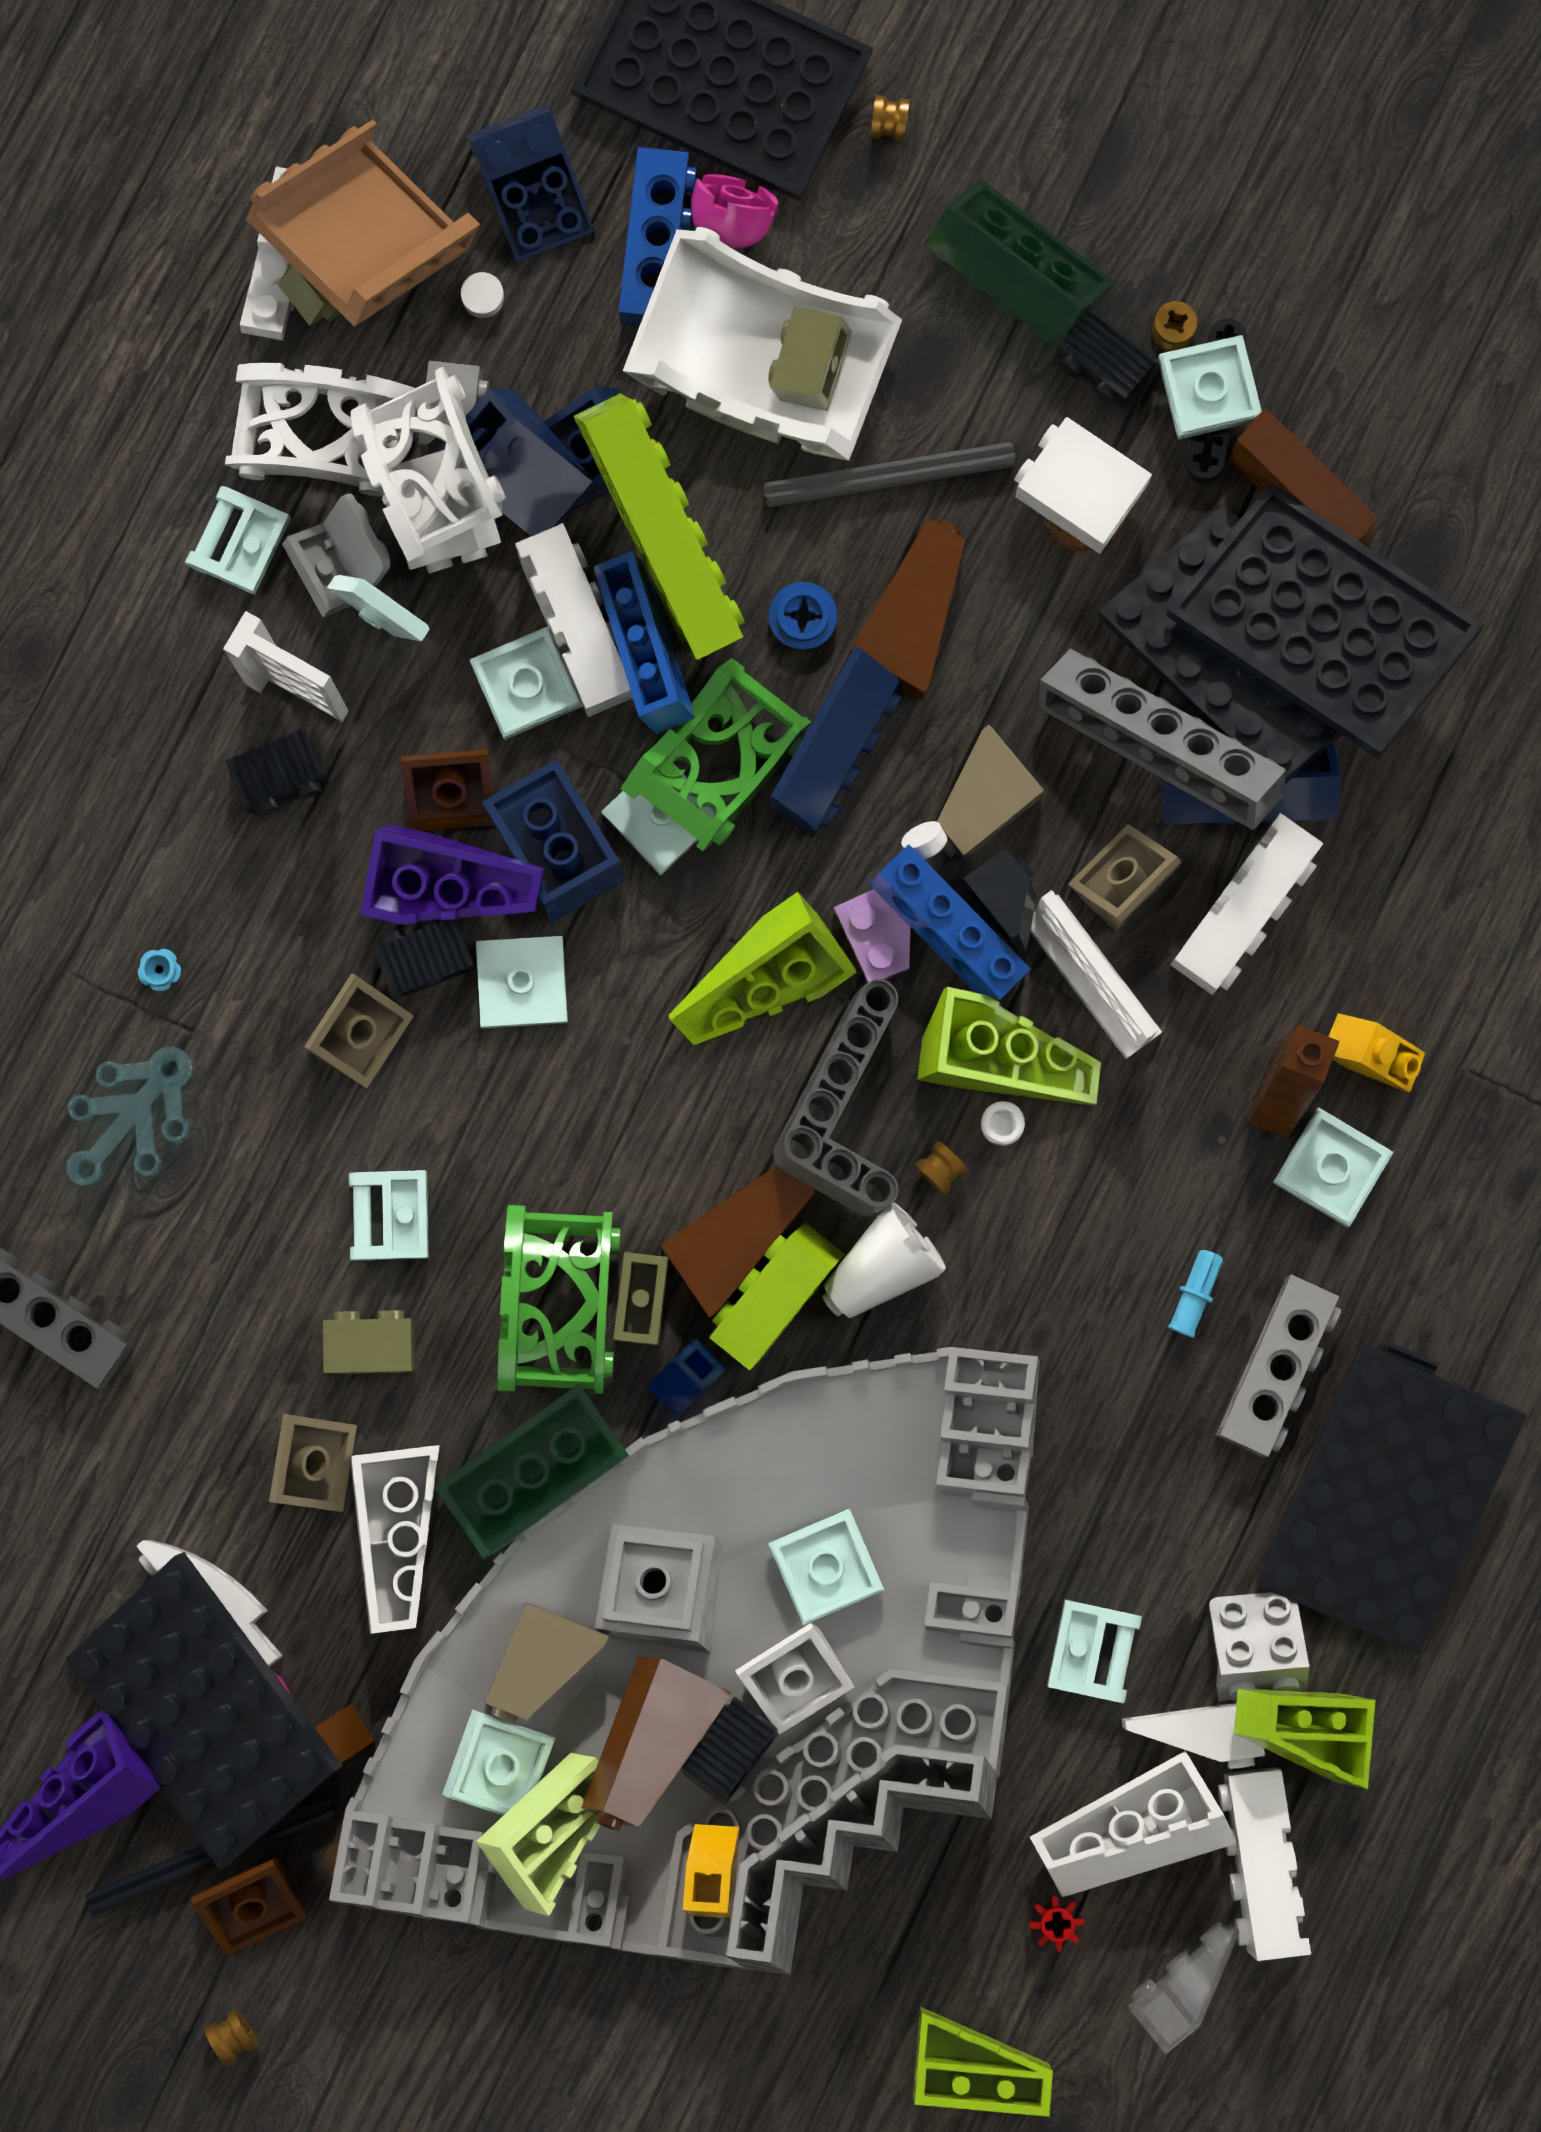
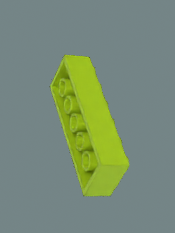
M618 394L573 416L684 650L698 660L743 638L739 629V625L745 623L735 601H730L727 595H723L720 587L726 584L725 578L716 561H711L710 557H706L702 550V547L708 545L698 522H693L690 517L687 518L683 508L689 506V502L679 482L675 483L666 474L665 468L671 466L669 459L660 442L656 443L654 439L650 440L646 428L652 426L642 403H637L635 399L632 400L622 394Z

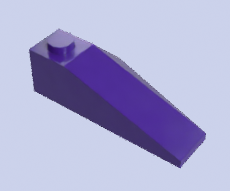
M388 824L375 830L360 915L398 924H411L420 921H442L462 917L535 912L537 910L545 868L434 834Z
M101 1709L71 1736L65 1744L70 1750L55 1770L48 1766L40 1777L44 1783L30 1803L27 1801L21 1802L0 1829L1 1880L129 1816L161 1789L153 1772L135 1748L131 1746L127 1737L109 1713L105 1714Z

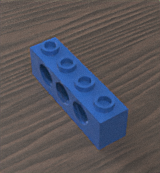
M638 147L619 303V320L622 325L640 326L655 288L646 286L642 280L650 273L660 274L676 230L690 231L692 215L690 209L685 208L686 193L693 194L697 168L689 167V152ZM661 191H667L674 196L673 201L666 205H659L652 198ZM655 232H663L670 237L669 241L662 246H654L647 239Z
M632 550L594 566L639 718L655 734L695 719L657 591L642 560Z
M909 844L868 883L974 993L988 995L998 1001L1030 970L1023 960Z

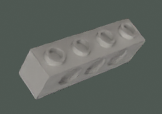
M1294 1275L1285 1277L1215 1436L1261 1457H1269L1271 1450L1279 1452L1288 1433V1429L1282 1426L1289 1410L1294 1413L1298 1410L1305 1395L1306 1389L1300 1386L1307 1370L1312 1373L1315 1371L1324 1349L1318 1347L1324 1330L1329 1333L1332 1332L1341 1313V1309L1335 1307L1339 1299L1338 1295ZM1294 1316L1303 1317L1309 1324V1334L1303 1341L1296 1340L1289 1334L1288 1323ZM1276 1356L1286 1357L1292 1365V1373L1285 1381L1276 1379L1271 1373L1270 1364ZM1260 1395L1269 1397L1274 1404V1413L1267 1421L1258 1419L1253 1413V1402Z

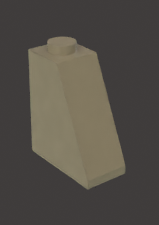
M990 725L982 730L937 820L947 836V842L942 850L950 858L956 854L961 862L1041 799L1044 789Z
M526 1602L485 1701L486 1704L493 1706L490 1714L513 1724L516 1723L518 1717L528 1720L606 1645L609 1636Z

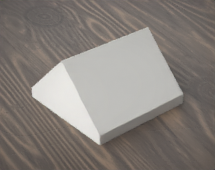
M812 1623L735 1670L767 1718L778 1728L779 1735L854 1688L852 1681L823 1633Z

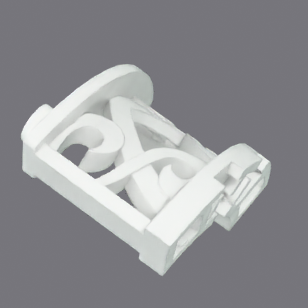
M282 363L239 364L236 382L242 383L232 455L226 456L225 465L238 469L239 476L251 480H264L265 475L311 477L358 486L359 492L365 495L383 496L384 490L382 486L374 488L366 469L359 464L361 454L365 451L361 443L355 438L351 417L346 415L341 407L346 400L353 399L358 402V406L366 403L368 408L372 410L415 388L367 375L366 380L356 381V377L351 376L349 379L341 378L342 370L305 365L303 372L299 369H295V371L286 369ZM291 392H298L302 395V400L297 406L281 411L280 406H291L290 402L287 401V396ZM318 394H325L328 396V402L335 417L351 430L335 442L312 451L298 439L286 421L296 419L305 414L314 405ZM263 399L267 414L260 415ZM271 424L273 429L266 430L258 438L259 445L266 441L270 442V450L263 455H254L258 427ZM391 441L387 445V448L389 449L397 446L399 441ZM285 447H286L296 458H294V457H283L282 455H283V453H284ZM345 455L348 466L331 462Z
M444 367L435 370L436 379L372 410L368 408L366 403L351 410V422L355 438L361 443L365 451L361 454L362 461L372 486L376 488L381 485L385 495H383L382 500L387 507L382 510L408 562L423 555L424 551L490 519L502 516L501 501L506 499L496 476L494 475L489 478L472 439L462 400L466 399L464 389L457 376L449 377ZM448 417L451 426L442 421ZM413 432L426 433L446 442L443 460L432 485L418 472L406 469L393 471L392 469L409 452L413 441ZM391 441H399L397 446L389 449L387 448V445ZM462 454L469 469L459 468ZM416 484L422 487L427 494L423 498L415 489L413 497L405 498V490L409 485ZM466 486H473L479 493L483 507L458 519L453 515L445 502L450 495L458 504L470 506L463 498L462 492ZM440 511L450 521V523L430 533L421 535L435 520Z

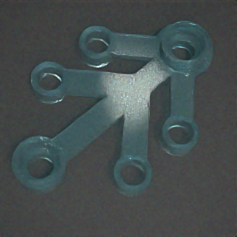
M164 1047L157 1050L149 1062L117 1065L114 1062L107 1061L97 1067L95 1073L96 1080L100 1085L108 1089L118 1087L122 1081L149 1079L136 1094L97 1098L76 1095L71 1098L67 1107L68 1113L79 1122H87L96 1115L120 1113L89 1151H78L69 1158L66 1170L69 1178L74 1183L81 1186H92L99 1182L104 1173L103 1162L134 1125L137 1143V1155L134 1158L135 1169L140 1174L148 1177L156 1175L161 1170L162 1159L155 1151L152 1104L162 1092L167 1117L162 1125L164 1137L173 1143H181L188 1138L190 1126L183 1119L181 1087L191 1077L192 1063L184 1051L176 1047ZM169 1061H175L178 1064L177 1073L171 1077L165 1076L163 1072L164 1065ZM109 1067L115 1068L117 1071L116 1079L110 1083L104 1082L102 1078L104 1070ZM79 1101H87L89 1104V1111L84 1116H77L75 1114L74 1108ZM173 1122H181L183 1125V1132L179 1137H171L169 1135L168 1129ZM146 1155H152L156 1161L154 1168L149 1171H144L141 1168V1160ZM86 1161L92 1162L94 1165L93 1174L89 1177H82L79 1171L81 1164Z

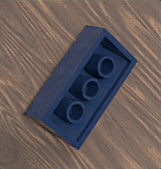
M855 646L771 795V812L815 836L821 826L828 829L840 809V806L834 804L842 789L847 792L851 790L861 769L855 766L863 752L868 755L871 754L882 732L876 729L883 715L889 718L892 717L903 696L897 692L900 679L861 648Z
M1334 743L1284 785L1283 798L1262 820L1263 822L1273 823L1280 813L1290 820L1318 822L1326 819H1338L1341 773ZM1160 777L1161 804L1165 824L1191 825L1193 823L1218 822L1233 824L1238 822Z

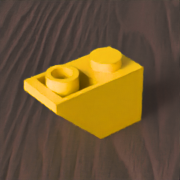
M1338 1013L1329 1037L1340 1041L1333 1060L1347 1069L1410 1093L1414 1081L1420 1072L1425 1052L1377 1022Z
M694 1825L686 1863L683 1911L688 1916L732 1918L739 1827Z

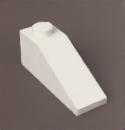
M1237 1703L1122 1719V1726L1128 1731L1219 1762L1228 1761L1229 1769L1254 1766V1757L1265 1756L1263 1747L1234 1734Z

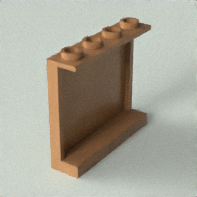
M374 120L369 121L360 128L356 126L351 127L341 136L338 142L330 147L326 144L321 146L311 156L310 160L302 165L298 163L291 165L281 178L272 184L268 181L261 184L251 196L253 204L246 219L354 327L468 251L480 226L469 213L453 222L370 141L377 126Z

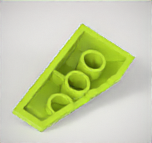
M796 892L762 916L668 1016L670 1021L693 1045L741 1028L745 1020L768 1012L769 1016H773L783 1012L782 1006L802 998H806L807 1002L821 998L857 972L820 916L799 892Z
M951 987L944 988L922 1038L917 1080L961 1089L1092 1106L1097 1104L1100 1061L1061 1038H1053L1033 1026L1034 1022L1023 1016L1017 1017L1000 1007V1002L988 995Z

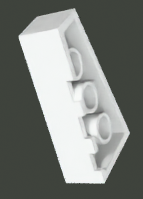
M563 523L515 543L520 564L545 621L550 628L587 717L632 699L623 663L616 649L617 643L610 621L605 622L599 607L605 605L596 582L588 583L583 568L588 565L579 544L575 543L572 545Z
M1280 813L1170 965L1211 995L1215 993L1219 986L1227 991L1242 970L1235 964L1244 952L1252 956L1267 936L1261 931L1262 927L1270 917L1277 921L1292 901L1286 894L1295 882L1302 887L1317 865L1311 862V860L1323 843Z
M439 1445L350 1457L368 1622L371 1634L416 1628Z
M1186 1751L1030 1837L1062 1897L1237 1844L1223 1812Z
M1277 1767L1224 1773L1225 1784L1218 1785V1796L1221 1811H1229L1230 1829L1237 1844L1225 1848L1227 1856L1234 1855L1237 1873L1230 1874V1887L1233 1901L1240 1900L1242 1918L1235 1919L1239 1946L1246 1945L1247 1952L1257 1961L1311 1955L1309 1938L1302 1939L1299 1937L1298 1923H1302L1305 1913L1298 1887H1293L1292 1878L1297 1876V1863L1292 1842H1287L1286 1833H1290L1291 1826L1282 1770Z

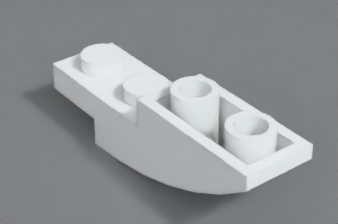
M276 167L272 183L280 179L287 169ZM259 233L257 240L259 250L240 322L241 333L283 340L290 310L294 311V305L278 284L291 267V264Z
M143 1540L137 1545V1548L143 1553L139 1561L152 1576L175 1555L185 1552L268 1666L271 1667L283 1656L255 1623L268 1610L233 1577L214 1564L175 1546L152 1540Z

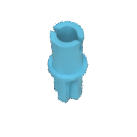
M1208 1250L1199 1251L1186 1285L1179 1288L1183 1293L1172 1321L1168 1325L1169 1329L1194 1338L1195 1330L1206 1303H1211L1213 1300L1210 1297V1293L1223 1263L1221 1256Z

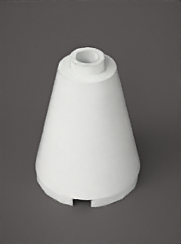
M892 1203L885 1210L881 1211L824 1283L827 1293L822 1296L823 1300L836 1316L839 1317L844 1313L847 1317L852 1318L939 1277L945 1271L946 1266L927 1236L925 1238L921 1236L914 1228L917 1226L916 1222L896 1203Z

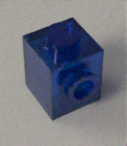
M694 1339L666 1365L647 1387L678 1418L704 1394L726 1369Z

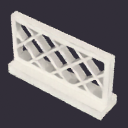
M245 611L223 648L244 683L261 693L267 682L270 681L343 722L348 709L331 677L277 647L262 620Z
M1051 890L1041 897L1034 911L1030 933L1124 1058H1129L1160 1035L1162 1031L1058 894L1055 895Z

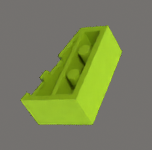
M806 1222L787 1239L780 1235L764 1254L770 1260L761 1273L754 1268L738 1287L744 1293L738 1302L733 1305L728 1301L712 1320L718 1327L709 1338L749 1371L761 1360L807 1300L820 1287L819 1285L831 1270L845 1256L843 1252Z
M1238 1689L1234 1734L1333 1782L1368 1789L1376 1700L1342 1693Z
M920 2007L913 2086L914 2105L1049 2117L1053 2070L1049 2063Z

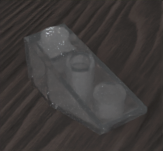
M1231 1922L1225 1927L1221 1923L1214 1925L1202 1935L1200 1941L1203 1945L1191 1955L1186 1951L1180 1953L1165 1967L1169 1972L1156 1984L1152 1979L1148 1980L1132 1993L1131 1997L1134 2002L1128 2008L1165 2054L1201 2026L1239 1935V1930Z

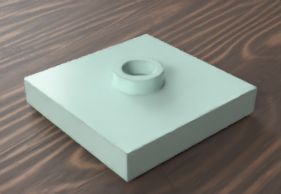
M1243 335L1159 354L1158 361L1178 439L1252 423L1262 412Z
M334 576L327 587L331 592L360 612L358 614L359 617L377 629L382 627L395 637L422 641L429 631L426 623L362 578Z
M549 626L470 659V663L504 740L583 707Z
M683 774L681 778L687 780V777ZM622 791L601 811V814L660 876L698 841L697 838L640 794L633 799ZM688 796L687 800L695 806L697 797ZM709 807L701 808V811L711 819L715 817L713 809Z
M562 936L476 941L480 1026L482 1029L568 1023Z
M1318 1107L1273 1183L1348 1228L1391 1158L1393 1151Z
M850 1508L768 1543L803 1625L885 1590Z
M472 1709L442 1795L504 1816L541 1781L555 1737Z

